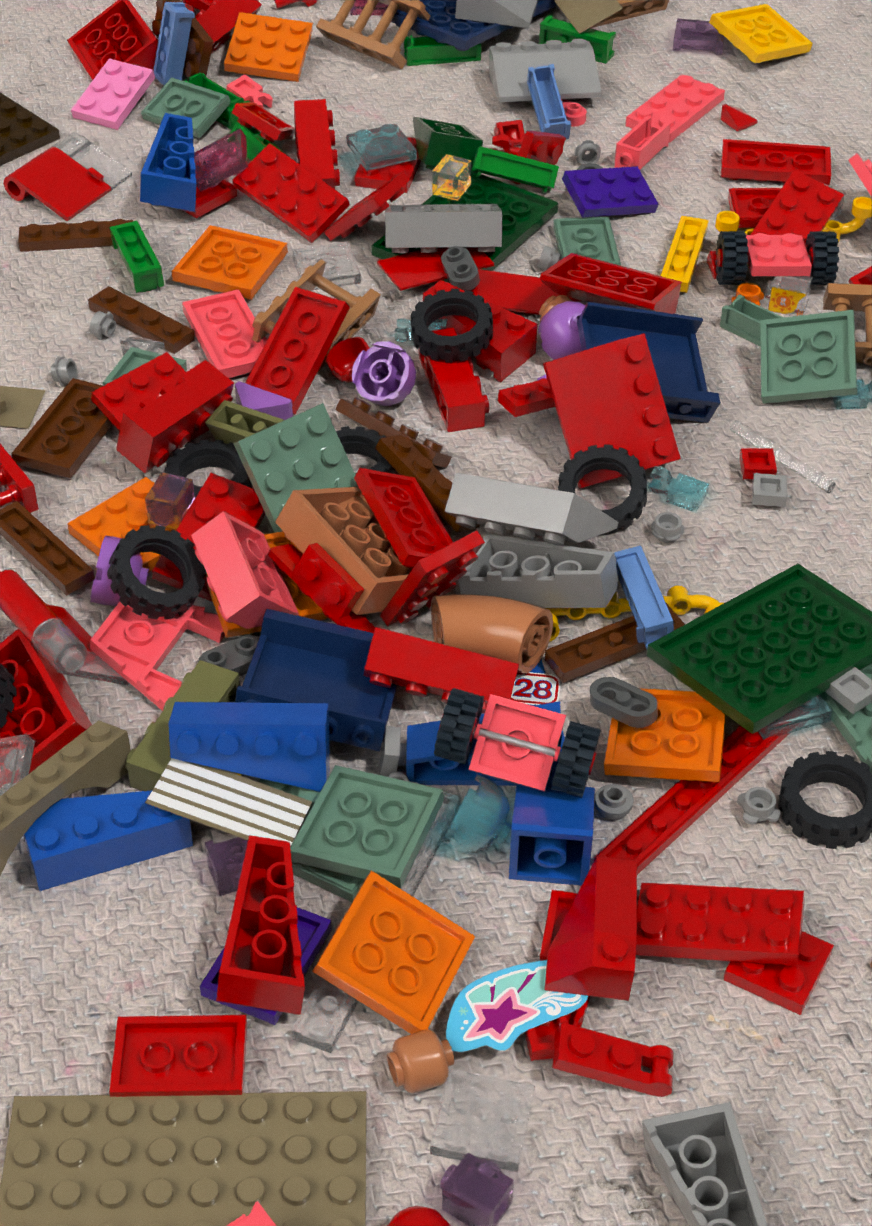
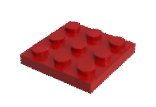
M165 352L93 391L91 401L120 431L124 412L130 408L137 412L141 408L139 406L141 401L149 396L155 400L161 389L169 383L175 387L179 377L186 373V371L168 352ZM206 426L203 430H195L188 442L209 431V428Z

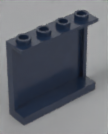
M587 302L577 322L582 351L645 333L669 418L709 423L721 402L719 393L708 392L696 338V333L703 322L702 318Z
M266 609L261 635L243 685L237 688L235 702L328 703L329 740L380 752L397 685L391 684L390 688L377 686L369 682V677L363 676L374 633Z

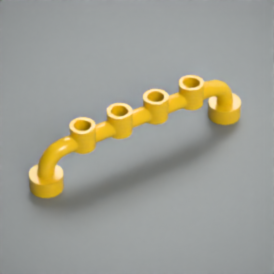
M868 197L855 198L851 213L855 218L847 223L830 220L822 232H835L839 242L841 235L860 229L866 219L872 217V199ZM722 211L717 214L715 227L718 231L738 230L739 215L737 213ZM754 229L746 230V235H751Z
M674 586L668 590L667 596H663L665 603L677 615L685 614L690 609L695 608L705 609V613L724 604L706 595H688L687 589L683 586ZM617 591L606 608H545L550 610L553 615V629L550 641L554 640L560 631L556 616L567 615L572 620H580L586 614L602 613L606 618H615L621 612H632L627 599L619 598Z

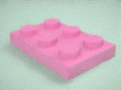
M108 59L71 109L73 118L118 130L155 79L154 71Z

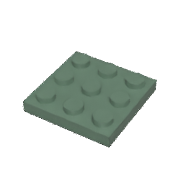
M854 310L760 320L761 398L763 404L857 395Z
M323 403L233 443L274 533L282 532V529L275 521L293 490L359 487L354 479L355 472Z
M335 765L290 847L291 859L293 862L365 879L372 870L395 886L402 888L444 801L443 789Z

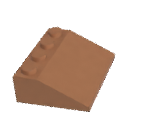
M359 487L293 490L275 521L285 533V537L294 543L302 553L305 552L308 545L318 543L365 589L351 610L356 615L383 611L413 569L403 566L398 560V556L386 538L383 529Z

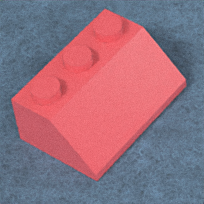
M223 511L191 535L197 548L195 550L196 557L206 569L208 574L206 578L207 583L212 591L216 593L220 603L218 606L219 612L227 622H233L246 629L262 626L266 609L299 616L280 570L277 568L276 563L267 555L270 547L263 532Z

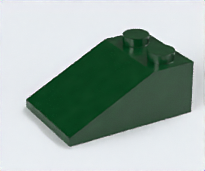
M413 117L418 156L426 164L427 169L442 171V167L449 168L455 174H459L465 168L472 170L476 149L483 145L481 138L464 125Z

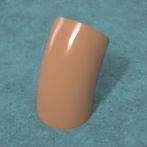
M486 595L433 596L431 600L432 630L434 642L517 663L519 664L517 672L529 673L542 659L548 647L553 629V615L548 609L514 599Z

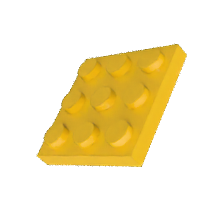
M768 4L712 14L709 22L717 29L719 34L725 36L735 48L741 50L754 63L810 52L813 45L809 39Z

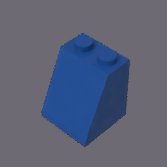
M517 784L511 827L509 879L582 886L590 869L594 822V787H585L583 797L581 798L553 790L552 784H547L545 792Z

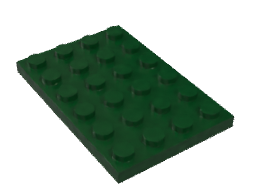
M465 168L452 179L470 184L464 193L460 195H432L421 205L497 204L502 211V247H495L494 252H484L494 262V266L481 269L492 271L558 212V202L480 174V177H476L477 172ZM385 235L371 245L372 255L380 259L406 254L392 253V248H386ZM409 248L407 253L420 250V248ZM448 278L442 280V281H445V282L450 283L449 280H448Z
M797 563L648 644L647 657L751 734H754L829 689L830 683L854 667L861 670L872 663V611Z

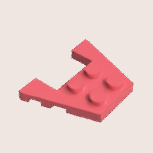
M119 602L90 639V650L163 711L166 701L170 697H174L182 682L156 670L185 630L188 629L218 643L222 641L225 634L218 615L204 612L205 607L192 605L182 615L177 613L174 618L165 619L164 617H159L157 620L148 618L149 615L144 613L140 616L132 612V607L129 605L125 607Z

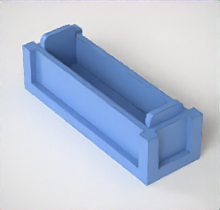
M164 2L154 64L155 78L163 86L171 78L182 81L185 77L183 69L192 18H195V14L193 11L188 10L183 2Z
M554 64L539 66L535 69L534 67H528L527 84L540 131L560 134L569 139L571 122L567 121L554 76Z
M640 545L614 552L618 581L621 584L638 626L636 628L637 641L639 643L644 642L647 649L648 644L674 631L671 614Z

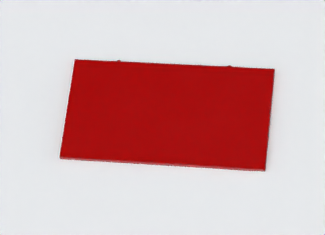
M438 247V252L423 253L417 250L379 260L377 264L395 286L402 291L447 279L441 257L449 247ZM466 247L478 269L494 266V262L484 252H478V247Z
M478 269L480 283L474 289L469 290L475 296L480 295L484 300L508 311L540 315L539 310L548 298L560 295L544 284L540 277Z

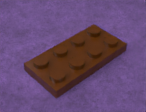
M181 0L156 1L157 11L155 20L152 22V30L158 39L164 2H182ZM192 18L183 69L188 78L198 73H203L207 76L214 43L196 18Z
M72 378L11 453L17 465L71 478L113 424L91 401L92 392L103 385Z

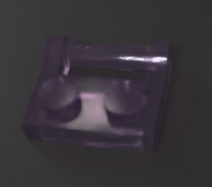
M677 18L673 51L689 49L712 51L717 55H722L724 36L718 33L717 29L709 23L710 21Z

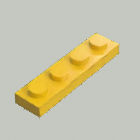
M681 216L660 275L681 281L680 292H688L706 237L709 220Z

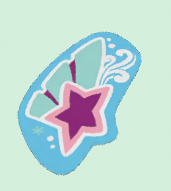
M547 960L505 968L481 977L461 990L448 1018L446 1039L454 1052L470 1051L486 1045L495 1050L505 1051L527 1030L579 1009L587 1001L588 996L544 990Z

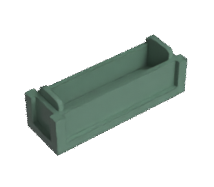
M739 294L729 306L725 305L722 307L720 327L761 347L760 320L782 318V316L744 299V296Z

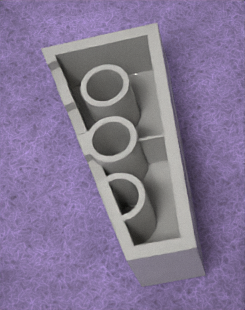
M492 534L485 535L483 538L485 543L476 553L478 559L467 566V573L458 579L461 594L514 599L542 608H606L619 587L614 552L567 545L560 546L546 542Z
M731 1102L642 1120L644 1147L689 1226H767Z

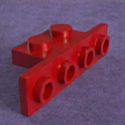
M318 543L308 545L303 555L291 544L270 548L267 555L276 563L277 568L287 574L299 586L300 591L310 597L322 609L323 614L340 626L374 633L375 627L362 614L356 615L351 611L365 589Z

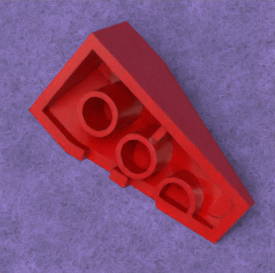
M596 857L548 950L544 990L629 1001L636 958L637 861Z

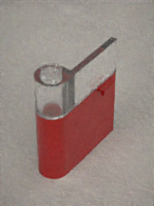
M73 132L4 178V187L7 193L16 201H21L31 194L64 220L69 221L132 176V172L83 135Z
M13 570L0 572V609L58 673L129 685L127 680L90 649V639L92 637L65 608L46 604L17 572Z

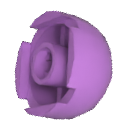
M566 301L555 305L542 317L538 327V334H541L543 350L551 359L555 360L582 351L577 322L586 305L579 302Z
M390 341L376 342L372 344L374 347L369 348L367 351L363 350L357 356L353 364L352 381L356 385L358 393L364 399L379 406H392L403 401L411 393L415 385L416 369L411 357L399 345Z
M106 535L103 539L96 565L97 572L96 578L93 580L90 602L108 606H117L120 602V596L118 593L114 594L110 587L112 580L108 579L107 571L110 567V558L121 538ZM137 553L130 559L131 568L140 583L146 585L149 569L142 568V555Z

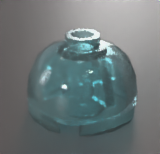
M478 773L474 781L480 784L476 791L471 788L468 789L448 826L455 831L452 838L450 839L444 835L441 840L442 844L464 854L486 852L495 841L503 844L512 827V823L507 820L510 810L507 795L501 787Z

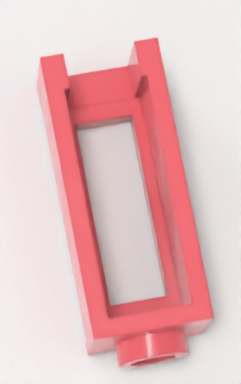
M647 115L616 143L614 167L638 166L639 170L644 167L665 146L668 147L671 123L666 121L651 136L652 117Z

